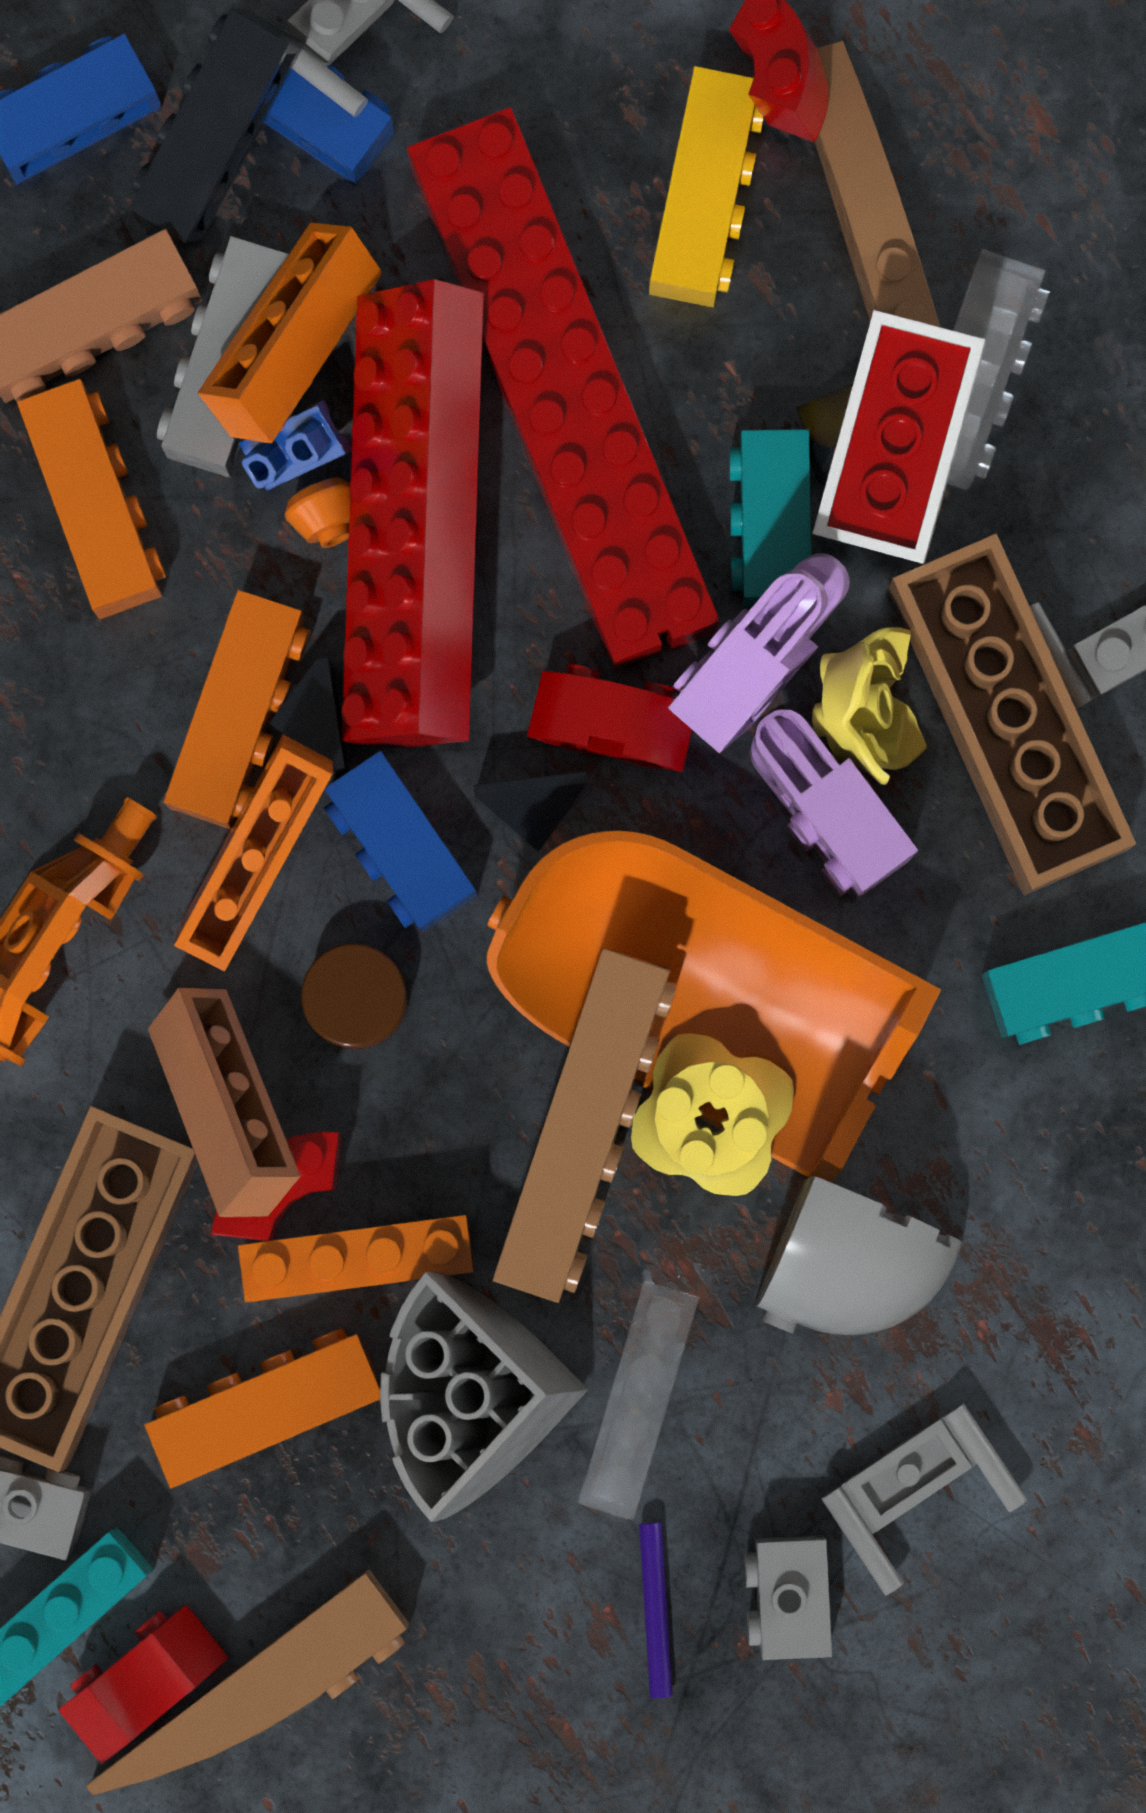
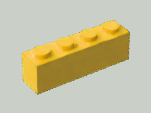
M694 66L650 277L649 295L714 308L717 291L728 293L734 259L724 258L728 237L739 239L746 207L735 204L739 184L750 186L756 159V153L746 151L750 131L761 133L764 116L748 95L754 78Z

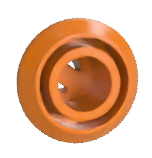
M340 477L330 478L299 491L287 502L284 514L286 521L308 543L320 542L322 548H330L346 541L349 537L350 482Z

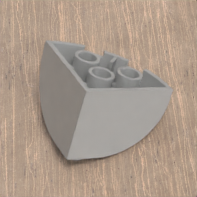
M810 1177L804 1179L754 1306L766 1310L762 1319L763 1322L794 1334L797 1324L835 1335H863L879 1332L909 1319L935 1297L948 1279L963 1242L950 1235L943 1236L939 1234V1229L907 1215L904 1217L895 1213L893 1215L886 1212L887 1207L872 1199L819 1177Z
M425 1272L402 1305L389 1337L393 1339L389 1349L386 1372L381 1373L380 1402L382 1422H387L390 1441L395 1454L392 1460L405 1488L430 1522H435L461 1511L504 1478L550 1433L589 1389L536 1336L494 1301L452 1276H446L440 1272Z

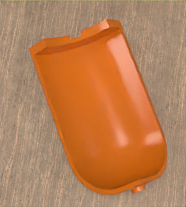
M603 831L574 838L558 846L533 867L513 900L504 895L502 896L487 924L488 927L496 930L486 956L488 970L496 986L523 1016L545 1033L568 1047L571 1045L603 948L671 969L668 981L676 983L678 986L668 1016L664 1018L656 1015L650 1035L660 1038L650 1070L648 1073L638 1070L634 1083L651 1092L653 1091V1070L657 1057L677 1034L693 1033L707 1035L721 1042L735 1057L756 1056L770 1060L790 1076L794 1089L792 1112L786 1125L772 1140L771 1157L809 1178L816 1176L833 1183L844 1167L862 1130L876 1107L875 1103L867 1100L870 1092L872 1091L879 1095L887 1080L892 1079L903 1058L918 1037L942 990L665 840L637 832ZM711 1102L700 1106L703 1114L697 1116L698 1118L720 1130L724 1128L721 1120L729 1118L725 1108L715 1109Z

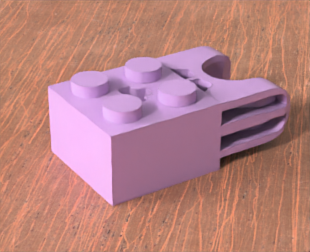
M816 553L801 561L793 570L777 578L750 611L745 608L733 621L729 619L708 643V646L712 649L699 662H693L674 684L673 687L680 694L668 709L718 753L722 752L751 728L816 651L818 646L810 638L846 596L850 585L846 568L833 556Z
M792 710L773 711L760 721L751 744V761L788 811L791 822L787 824V827L792 836L806 852L814 847L825 862V867L820 871L839 897L848 893L855 902L912 859L918 852V849L850 758L839 765L808 722L800 714Z

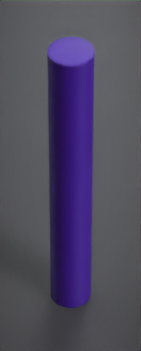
M662 1522L639 1523L649 1693L650 1698L672 1697L673 1693Z

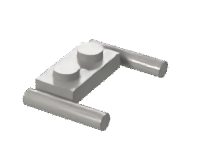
M308 0L287 20L283 30L305 43L292 69L353 117H357L367 105L368 99L327 67L368 29L395 0ZM398 0L440 34L448 28L454 18V15L434 0Z
M1039 602L1029 606L1076 709L1146 671V605L1076 643L1068 650L1065 649Z
M964 1403L953 1408L940 1419H936L821 1498L885 1596L897 1590L904 1582L872 1534L964 1474L973 1466L978 1465L1008 1512L1017 1509L1028 1500Z

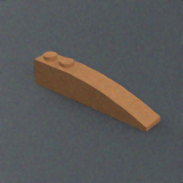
M840 41L819 47L817 49L822 59L825 76L828 79L829 97L826 117L815 144L869 320L871 321L873 310L941 328L893 174L844 42Z
M368 1568L93 1777L86 1785V1788L92 1795L154 1779L210 1758L267 1730L314 1701L325 1691L331 1699H334L359 1679L354 1669L371 1656L380 1664L406 1643L400 1634L407 1630L409 1622Z

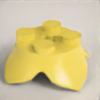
M881 628L844 652L824 654L820 662V674L823 682L822 703H816L812 712L814 732L818 737H827L829 747L837 763L841 765L850 758L857 769L866 772L881 785H886L890 777L882 769L897 770L906 767L927 749L915 715L907 704L893 697L889 689L896 680L901 679L900 675L903 673L907 661L911 630L904 628Z
M693 1033L677 1034L657 1057L653 1070L652 1094L639 1106L633 1119L631 1133L632 1148L653 1169L668 1175L688 1176L695 1180L703 1189L714 1194L731 1196L748 1194L768 1172L771 1163L772 1140L786 1125L792 1112L793 1081L783 1069L770 1060L756 1056L735 1057L721 1042L707 1035ZM711 1102L715 1109L725 1108L727 1110L729 1118L721 1120L723 1129L712 1132L709 1126L700 1127L695 1117L703 1114L700 1108L701 1105Z

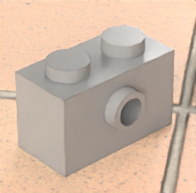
M0 1454V1543L65 1561L73 1557L92 1489L79 1486L80 1476L67 1471L57 1472L47 1468L45 1476L23 1471L25 1461Z
M823 1535L754 1538L755 1552H748L744 1555L746 1588L757 1587L758 1610L747 1611L749 1646L759 1645L762 1660L832 1657L826 1539Z

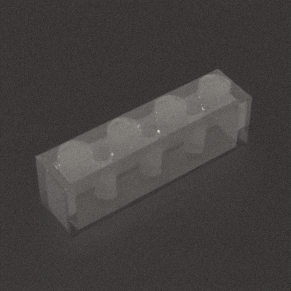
M984 249L981 250L953 329V331L982 338L986 341L947 484L967 491L975 475L984 479L987 475L996 446L986 442L992 425L996 424L1003 427L1014 397L1013 394L1004 391L1011 372L1019 375L1022 373L1032 344L1022 340L1028 320L1039 323L1050 292L1040 288L1045 270Z
M645 1280L642 1281L582 1483L578 1504L634 1520L698 1304V1296Z

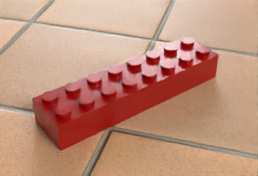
M436 279L357 296L342 705L343 742L394 749L469 741L484 292Z

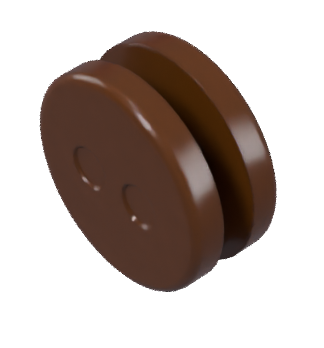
M347 943L325 951L311 964L302 984L301 1000L303 1011L309 1024L323 1039L340 1048L362 1050L383 1043L397 1031L407 1011L408 989L399 967L386 953L367 944Z

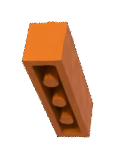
M310 222L198 391V395L230 437L272 444L356 315L357 296L369 294L383 272L352 227Z
M81 379L17 401L94 613L99 619H103L163 597L157 581L166 578V574L155 546L145 549L138 529L146 527L147 522L136 494L126 498L119 478L129 473L118 444L114 443L107 446L100 426L108 424L110 421L99 392L88 394Z
M237 590L163 801L169 809L232 829L254 788L248 785L255 765L264 767L270 755L274 735L267 733L274 712H278L291 694L293 683L285 679L292 659L301 661L309 642L311 630L304 628L306 620L302 611Z
M282 735L177 929L174 942L175 947L225 972L333 774V760Z
M468 1215L238 1245L245 1303L419 1280L425 1272H440L446 1276L475 1272Z
M344 1327L312 1340L316 1351L297 1360L294 1359L291 1350L260 1362L262 1375L242 1383L237 1372L207 1385L206 1387L210 1394L208 1398L189 1405L186 1395H183L153 1408L157 1419L144 1424L170 1489L380 1400L381 1382L361 1334L358 1333L347 1337Z

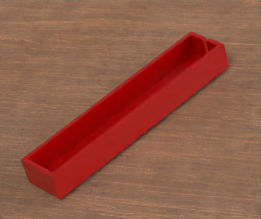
M506 108L408 146L407 153L410 169L457 285L484 292L483 350L613 672H618L661 655L662 642L659 634L668 631L667 642L670 650L718 632L719 617L512 108Z

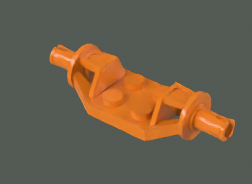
M128 797L124 799V804L101 840L95 837L91 841L77 833L73 840L82 847L32 870L0 919V1061L4 1063L7 1059L21 1067L26 1063L27 1059L22 1056L49 1018L48 1015L27 1002L26 999L31 992L37 991L46 981L51 969L50 962L60 946L69 942L77 933L82 920L81 913L85 907L88 906L111 920L134 879L141 882L145 876L131 866L134 861L130 859V856L151 823L156 820L157 815Z

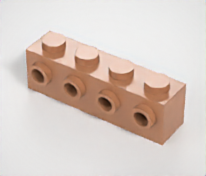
M166 229L0 314V397L5 403L13 399L17 402L37 395L45 390V382L63 373L67 377L80 374L94 365L96 362L94 357L113 347L116 351L128 349L145 337L144 331L161 322H164L165 325L176 324L189 317L195 311L193 306L202 302V299Z
M178 988L149 1026L148 1031L219 1217L268 1216L300 1178L295 1161L227 990Z

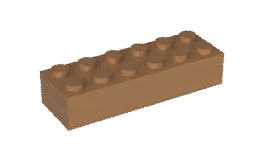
M997 533L892 578L887 589L904 629L911 630L910 643L1023 895L1025 896L1115 857L1135 846L1136 841Z
M608 948L602 949L492 1281L556 1303L560 1302L565 1290L575 1293L588 1255L578 1252L583 1235L591 1238L594 1237L606 1203L605 1200L596 1198L600 1182L603 1180L612 1183L624 1149L623 1146L614 1144L619 1125L630 1128L642 1092L632 1089L637 1071L640 1070L648 1073L660 1038L650 1035L656 1015L664 1018L668 1016L678 984L668 981L671 969Z
M89 1107L0 1315V1448L57 1472L69 1468L198 1165L193 1147L100 1108Z

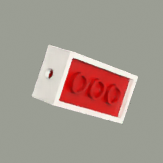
M873 310L812 534L925 564L986 345L985 339Z

